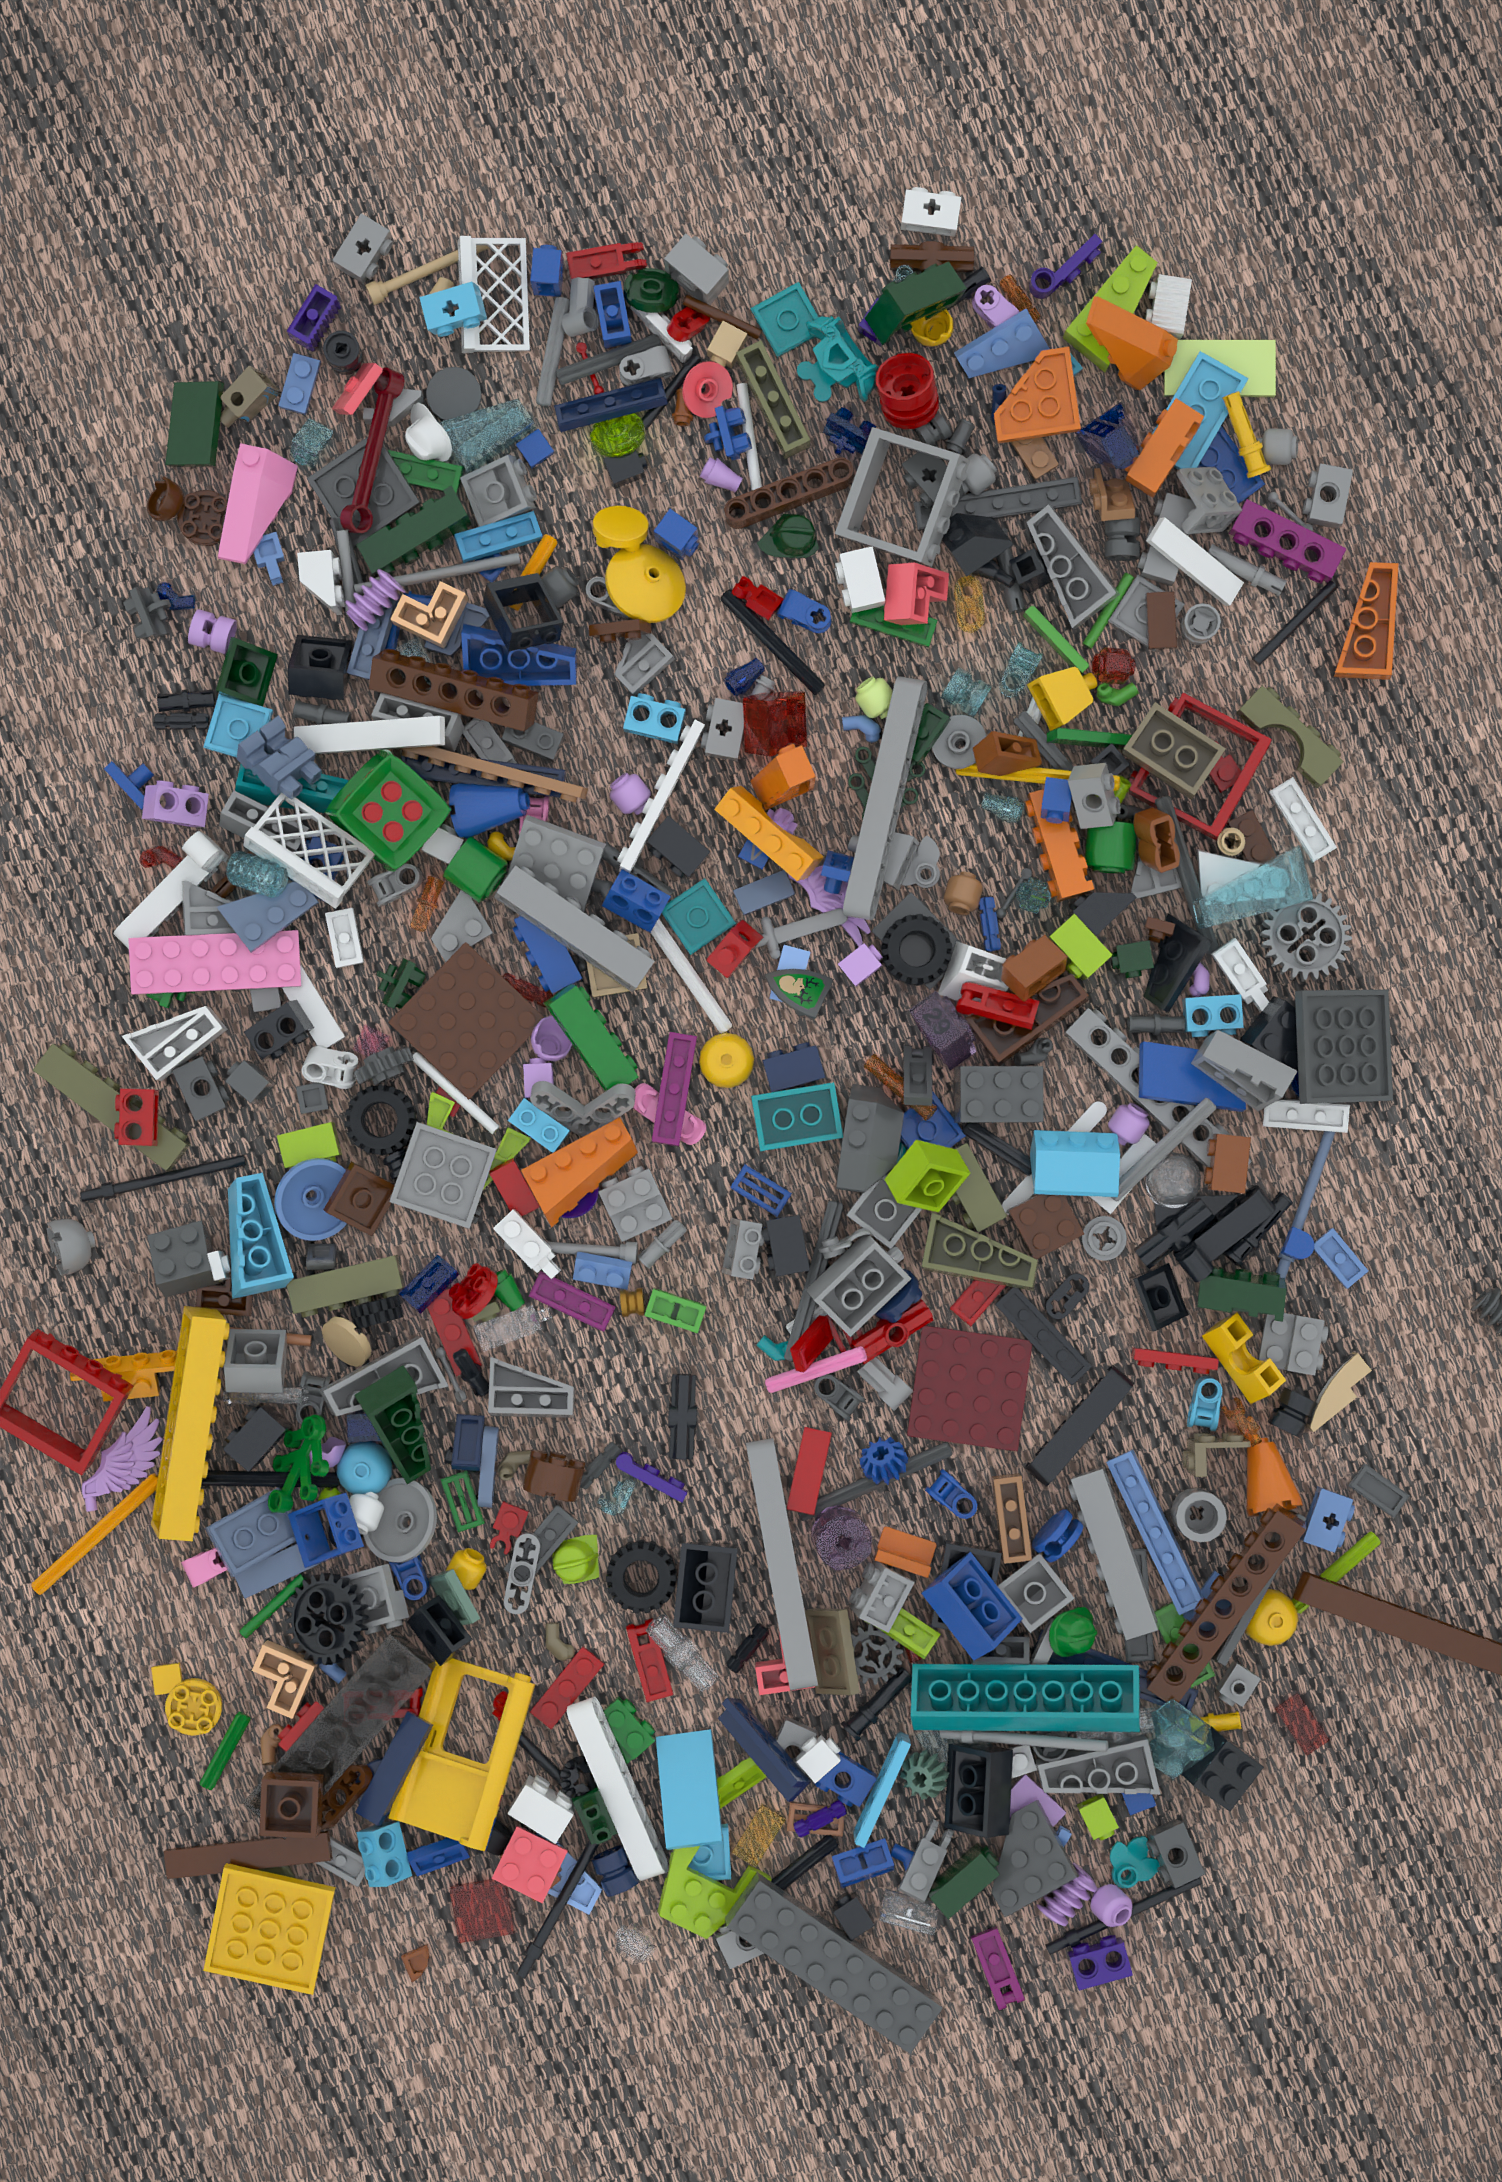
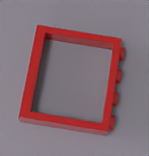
M1182 693L1180 699L1174 698L1168 708L1169 712L1181 718L1183 712L1187 709L1255 745L1253 752L1212 826L1174 807L1179 822L1217 841L1270 747L1272 739ZM1142 767L1139 772L1134 770L1129 779L1131 783L1129 794L1157 809L1155 804L1157 797L1141 789L1150 773Z
M36 1329L27 1337L0 1389V1428L82 1476L94 1462L134 1385L122 1379V1375L114 1374L105 1369L100 1362L83 1356L75 1347L65 1345L56 1340L51 1333L46 1334ZM33 1350L114 1397L86 1450L6 1404Z

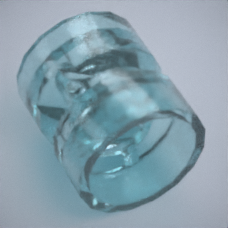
M958 667L940 698L953 706L959 704L961 711L974 718L992 686L981 679L972 680V674Z

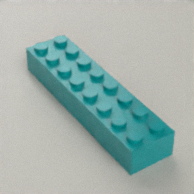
M912 1664L911 1721L913 1730L1140 1732L1139 1665Z

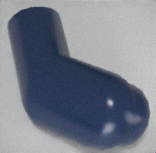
M996 384L992 387L990 420L994 425V413L1006 400V386L1003 384Z

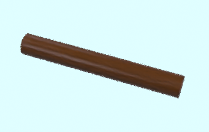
M688 294L683 299V305L720 323L725 321L747 333V336L757 340L761 334V329Z

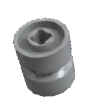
M1204 603L1191 607L1180 623V631L1183 638L1194 645H1202L1210 641L1220 628L1221 620L1218 611L1211 605Z

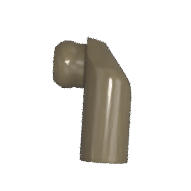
M531 1450L508 1452L498 1465L497 1472L499 1478L504 1481L511 1480L520 1465L528 1464Z

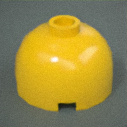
M722 1033L714 1035L706 1041L700 1051L699 1064L701 1072L708 1082L717 1087L732 1088L739 1086L749 1078L754 1067V1055L752 1048L745 1039L737 1034Z
M1268 1589L1245 1630L1246 1635L1257 1643L1268 1646L1279 1645L1290 1639L1296 1631L1298 1624V1613L1292 1600L1279 1590Z

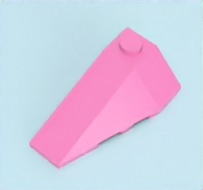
M240 443L233 471L218 559L242 564L247 563L262 540L264 532L270 523L274 522L279 509L292 494L298 469L296 464L269 449Z

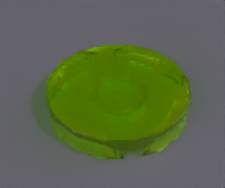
M633 413L595 423L593 431H590V439L594 450L599 454L616 457L631 453L637 449L644 441L646 431L642 419Z

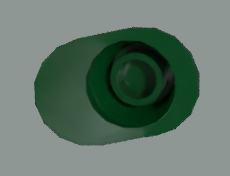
M783 514L757 542L759 548L764 553L774 557L808 558L819 549L812 522L804 515Z

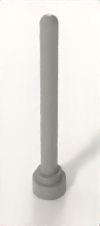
M626 1241V1244H621L620 1246L547 1242L552 1248L553 1253L577 1255V1252H584L605 1257H618L621 1260L637 1264L638 1242ZM504 1242L505 1249L513 1250L506 1242Z

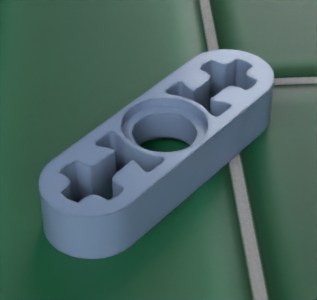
M484 1426L478 1507H493L496 1474L494 1469L495 1461H497L499 1427Z

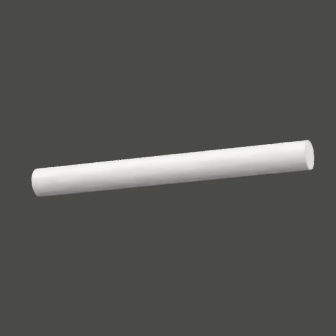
M740 383L736 385L739 407L743 409L746 423L742 424L743 433L749 434L752 449L746 451L752 491L762 487L748 386L747 383Z
M417 1051L413 1055V1062L491 1134L497 1131L500 1126L471 1099L468 1100L422 1054Z

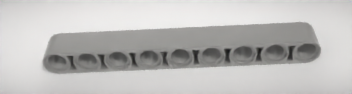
M898 676L895 681L844 899V916L873 920L876 915L927 694V681Z
M769 1438L747 1442L748 1459L790 1691L818 1686L774 1439Z

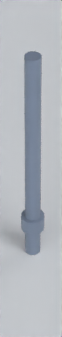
M1324 1131L1291 1227L1303 1229L1336 1132ZM1281 1247L1278 1255L1280 1261L1276 1273L1280 1274V1278H1286L1291 1262L1294 1263L1295 1259L1281 1254L1283 1248Z

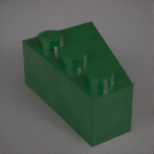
M950 262L939 266L933 264L923 273L917 275L914 272L908 275L902 282L896 283L893 281L887 284L881 290L883 294L866 315L865 320L883 346L890 342L894 332L902 329L905 333L912 329L910 323L923 317L928 320L956 304L967 288Z
M1214 1266L1210 1275L1199 1282L1197 1307L1229 1313L1233 1311L1249 1312V1316L1258 1317L1259 1314L1275 1315L1274 1321L1283 1322L1287 1291L1285 1278H1280V1274L1274 1272H1263L1262 1276L1252 1275V1271L1247 1269H1235L1234 1273L1225 1272L1223 1267Z

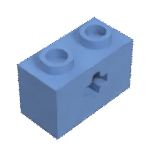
M1317 1486L1305 1521L1306 1531L1300 1540L1335 1553L1336 1548H1340L1345 1539L1344 1525L1353 1516L1355 1506L1352 1505L1353 1499ZM1331 1514L1335 1521L1333 1524L1329 1523L1326 1527L1323 1518L1324 1516L1329 1517Z

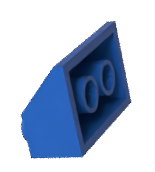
M971 1552L938 1576L921 1593L973 1660L994 1650L1023 1619Z

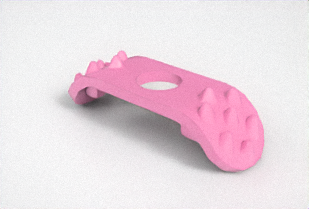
M641 1083L635 1088L636 1096L633 1109L655 1123L659 1092L648 1084ZM685 1110L680 1141L693 1145L703 1137L706 1131V1123Z

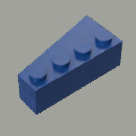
M463 624L461 632L463 670L475 671L478 676L485 678H501L504 680V683L511 685H576V648L551 643L508 652L498 631Z

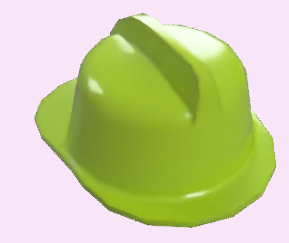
M583 1535L566 1539L554 1551L552 1556L553 1568L564 1584H575L599 1577L597 1535Z

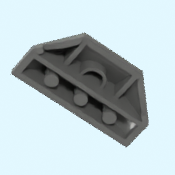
M852 1084L836 1189L865 1193L872 1185L891 1172L897 1164L904 1112L879 1087Z

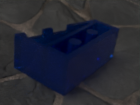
M1121 402L1082 427L1081 431L1075 432L1091 461L1104 466L1122 470L1130 466L1134 462L1133 458L1140 454L1137 431Z

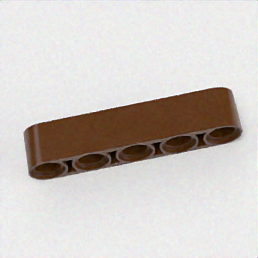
M835 458L734 497L726 503L724 508L726 522L734 529H742L846 489L853 481V465L846 458ZM837 469H845L848 475L844 478H837L833 473ZM811 479H819L823 484L818 488H811L808 482ZM790 488L795 490L797 494L793 498H785L782 492ZM764 498L769 500L771 504L767 508H759L756 505L757 501ZM738 508L742 509L745 514L741 518H733L730 515L731 511Z

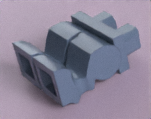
M278 715L261 727L259 732L257 730L238 744L237 760L245 769L253 771L254 776L257 774L260 780L270 787V791L276 796L282 792L292 800L302 791L303 785L297 780L303 777L310 785H313L321 778L322 770L314 762L315 753L308 749L298 736L292 739L285 737L286 726Z

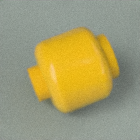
M466 1548L454 1553L445 1571L454 1569L464 1589L474 1590L483 1578L487 1566L481 1553L474 1549Z

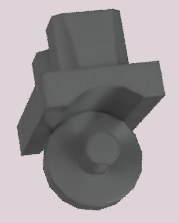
M135 587L129 590L131 596L123 604L130 615L139 614L141 622L135 624L133 628L137 638L163 637L170 632L165 622L168 619L165 610L171 607L170 601L168 599L160 600L158 592L154 593L151 587L142 589Z

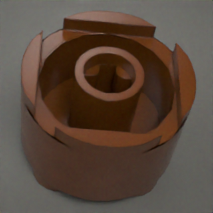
M532 1449L523 1481V1489L538 1496L545 1497V1495L554 1497L555 1500L575 1502L586 1462L572 1458L567 1461L565 1454L550 1451L549 1456H547L546 1452Z

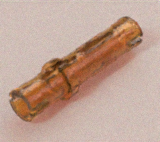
M873 1054L865 1062L864 1068L901 1098V1103L904 1105L903 1078L878 1058L876 1054ZM933 1104L932 1106L909 1105L925 1121L929 1120L937 1110V1107Z

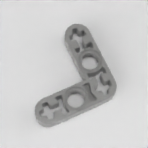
M538 1081L532 1085L530 1101L535 1107L545 1112L573 1133L585 1136L631 1110L635 1104L636 1092L628 1084H617L584 1106L554 1084L547 1081ZM563 1106V1107H568V1108H570L571 1110H570V1111H560V1110L557 1109V1108ZM607 1108L610 1110V1112L603 1113L599 1112L597 1109Z

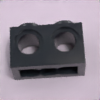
M293 1000L286 1002L245 1030L244 1034L261 1060L271 1057L274 1061L287 1053L285 1048L290 1044L294 1043L296 1046L308 1039L307 1033L314 1029V1026L298 1001ZM289 1018L295 1021L296 1028L294 1032L288 1028L287 1022ZM267 1033L273 1036L274 1043L272 1047L266 1043L265 1037Z

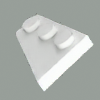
M1197 849L1199 887L1205 905L1285 897L1284 871L1282 868Z

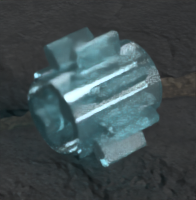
M1029 877L1028 882L1020 884L1016 892V898L1021 902L1019 908L1038 914L1039 909L1046 908L1051 893L1046 889L1048 883Z

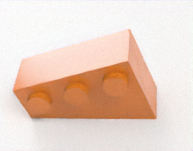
M1176 398L1169 410L1164 409L1155 422L1158 424L1153 434L1149 432L1140 445L1143 450L1139 457L1133 456L1124 469L1128 472L1125 480L1154 498L1200 428L1204 416Z

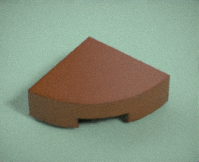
M428 1944L401 1955L411 1982L417 1980L427 1967L430 1955Z

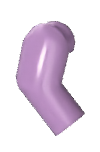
M1199 963L1192 974L1194 976V984L1189 988V992L1193 997H1201L1209 991L1210 974Z

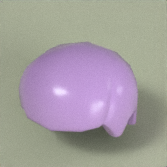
M551 1015L541 1019L531 1034V1044L534 1053L545 1061L556 1062L563 1059L571 1049V1042Z
M329 1437L324 1444H321L322 1459L328 1461L329 1468L339 1463L346 1448V1443L335 1437ZM311 1450V1452H310V1454H309L310 1465H311L312 1462H313V1460H312V1450Z

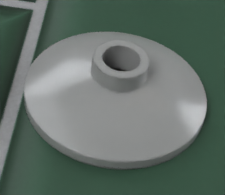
M954 715L950 717V722L933 745L932 750L937 760L944 766L952 769H963L976 763L973 747L986 737V732L983 726L973 717ZM959 741L966 742L965 747L962 749L956 748V744Z

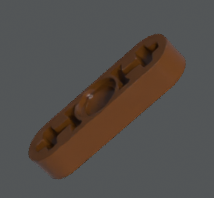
M357 1764L349 1766L323 1795L322 1812L328 1811L331 1808L334 1810L329 1811L325 1815L326 1821H322L321 1830L334 1827L367 1790L373 1778L372 1771L367 1765ZM360 1772L359 1780L361 1782L353 1783L358 1777L356 1773ZM339 1789H342L346 1794V1801L343 1805L339 1804L336 1799Z

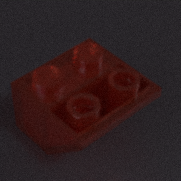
M804 691L769 692L743 697L745 753L770 757L779 754L780 749L794 744L795 747L801 745L807 747Z

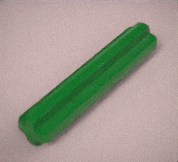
M238 1712L235 1715L200 1781V1785L203 1788L212 1790L215 1787L251 1720L247 1714Z

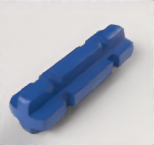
M983 897L979 903V910H982V914H980L982 934L986 936L984 948L988 952L1001 949L1000 938H997L999 929L996 912H993V908H995L993 897Z

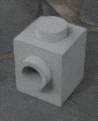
M1233 1660L1216 1687L1221 1693L1219 1698L1232 1707L1235 1703L1243 1707L1261 1678Z

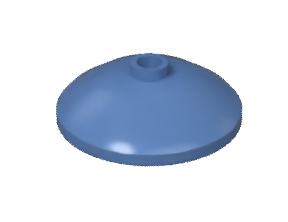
M323 1158L305 1160L293 1166L283 1176L275 1193V1211L282 1226L295 1237L310 1241L326 1239L343 1229L347 1223L326 1213L323 1209L346 1169L334 1161ZM313 1190V1197L306 1198L307 1193Z

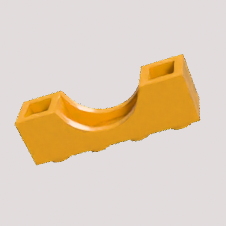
M743 786L730 788L714 809L796 881L807 879L824 858L804 839L790 834L776 824L766 814L762 803Z

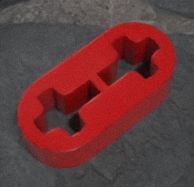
M686 307L672 317L667 325V332L674 340L685 342L700 333L709 322L710 317Z

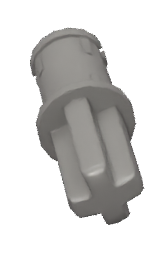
M674 1220L659 1236L655 1235L653 1237L654 1241L637 1256L638 1259L650 1269L661 1256L671 1251L669 1248L686 1232V1227L680 1221Z

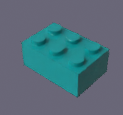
M834 1082L751 1096L760 1151L843 1138Z

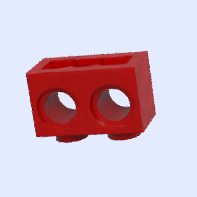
M120 1089V1094H117L115 1098V1109L119 1111V1123H115L114 1137L119 1139L118 1145L157 1146L159 1090ZM136 1095L140 1096L143 1101V1105L138 1111H134L130 1106L131 1099ZM135 1123L139 1124L142 1129V1134L138 1139H133L129 1134L130 1127Z

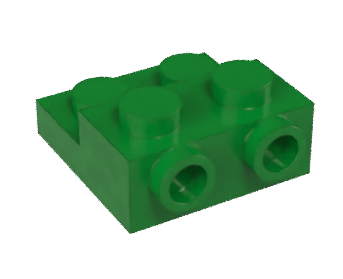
M618 1696L603 1709L626 1765L631 1760L636 1759L655 1742L656 1738L653 1735L656 1732L646 1719L642 1722L634 1714L637 1712V1709L629 1699L622 1700Z

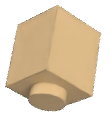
M722 321L707 349V356L711 358L709 361L718 363L724 368L727 366L732 369L736 362V352L742 350L747 341V333Z

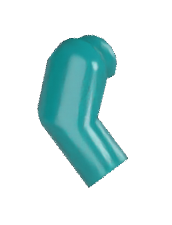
M764 1335L756 1344L758 1348L774 1361L786 1360L784 1355L788 1341L775 1344Z

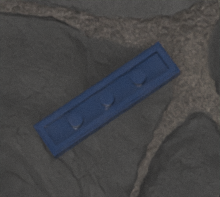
M657 378L554 405L560 432L667 405L668 403L662 379Z
M407 1711L355 1813L377 1826H382L433 1724L413 1712Z

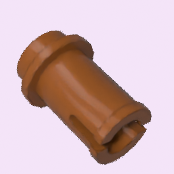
M678 389L676 391L675 413H672L673 423L678 426H690V422L693 421V415H691V412L684 403L683 389Z

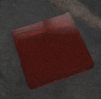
M494 1879L449 1887L458 1943L514 1934L506 1885Z

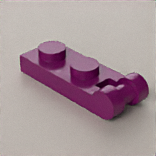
M997 1926L972 1935V1942L998 2009L1007 2008L1006 2005L1017 2001V2003L1025 2001ZM1010 1984L1012 1990L1002 1994L1000 1988Z

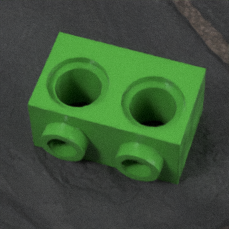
M653 1288L644 1316L698 1333L707 1305Z

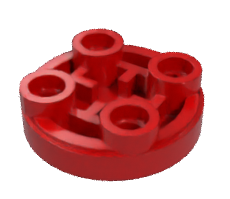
M478 1263L473 1264L465 1278L460 1283H455L449 1291L448 1295L452 1298L453 1312L463 1319L472 1318L480 1313L495 1293L498 1283L497 1274L486 1266H481Z

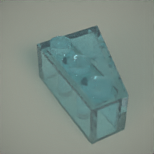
M519 399L438 422L450 438L452 454L467 474L479 469L536 428L534 420Z

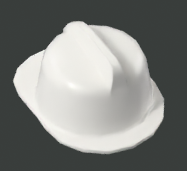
M414 404L410 415L412 425L407 428L405 434L406 442L411 452L421 460L435 459L440 462L449 460L452 446L447 432L436 421L424 404Z

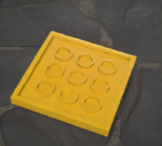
M226 1863L223 1869L203 1971L313 1995L336 1887Z

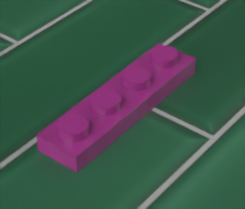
M669 1032L652 1143L680 1146L697 1036Z

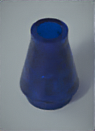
M754 658L750 662L727 672V677L723 679V682L734 696L744 695L755 680L765 671V667L760 660Z

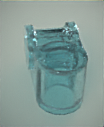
M1018 642L1007 663L1008 666L999 682L1001 693L1010 698L1020 695L1043 656L1042 653L1036 654L1023 647L1021 642ZM1009 677H1014L1019 681L1020 686L1017 689H1011L1006 685L1005 680Z

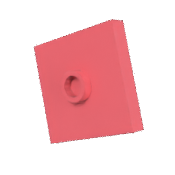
M363 363L355 376L348 380L343 393L332 409L342 415H353L383 372V369L376 363Z

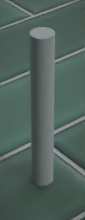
M348 530L337 531L344 601L348 600L355 604Z

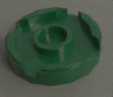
M644 268L639 270L637 274L633 275L631 273L628 275L624 282V298L636 310L646 313H659L673 307L678 300L679 284L676 279L674 282L671 279V275L666 271L656 268Z

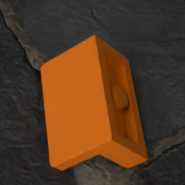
M885 1526L874 1555V1560L928 1578L932 1568L930 1564L937 1545L935 1542Z

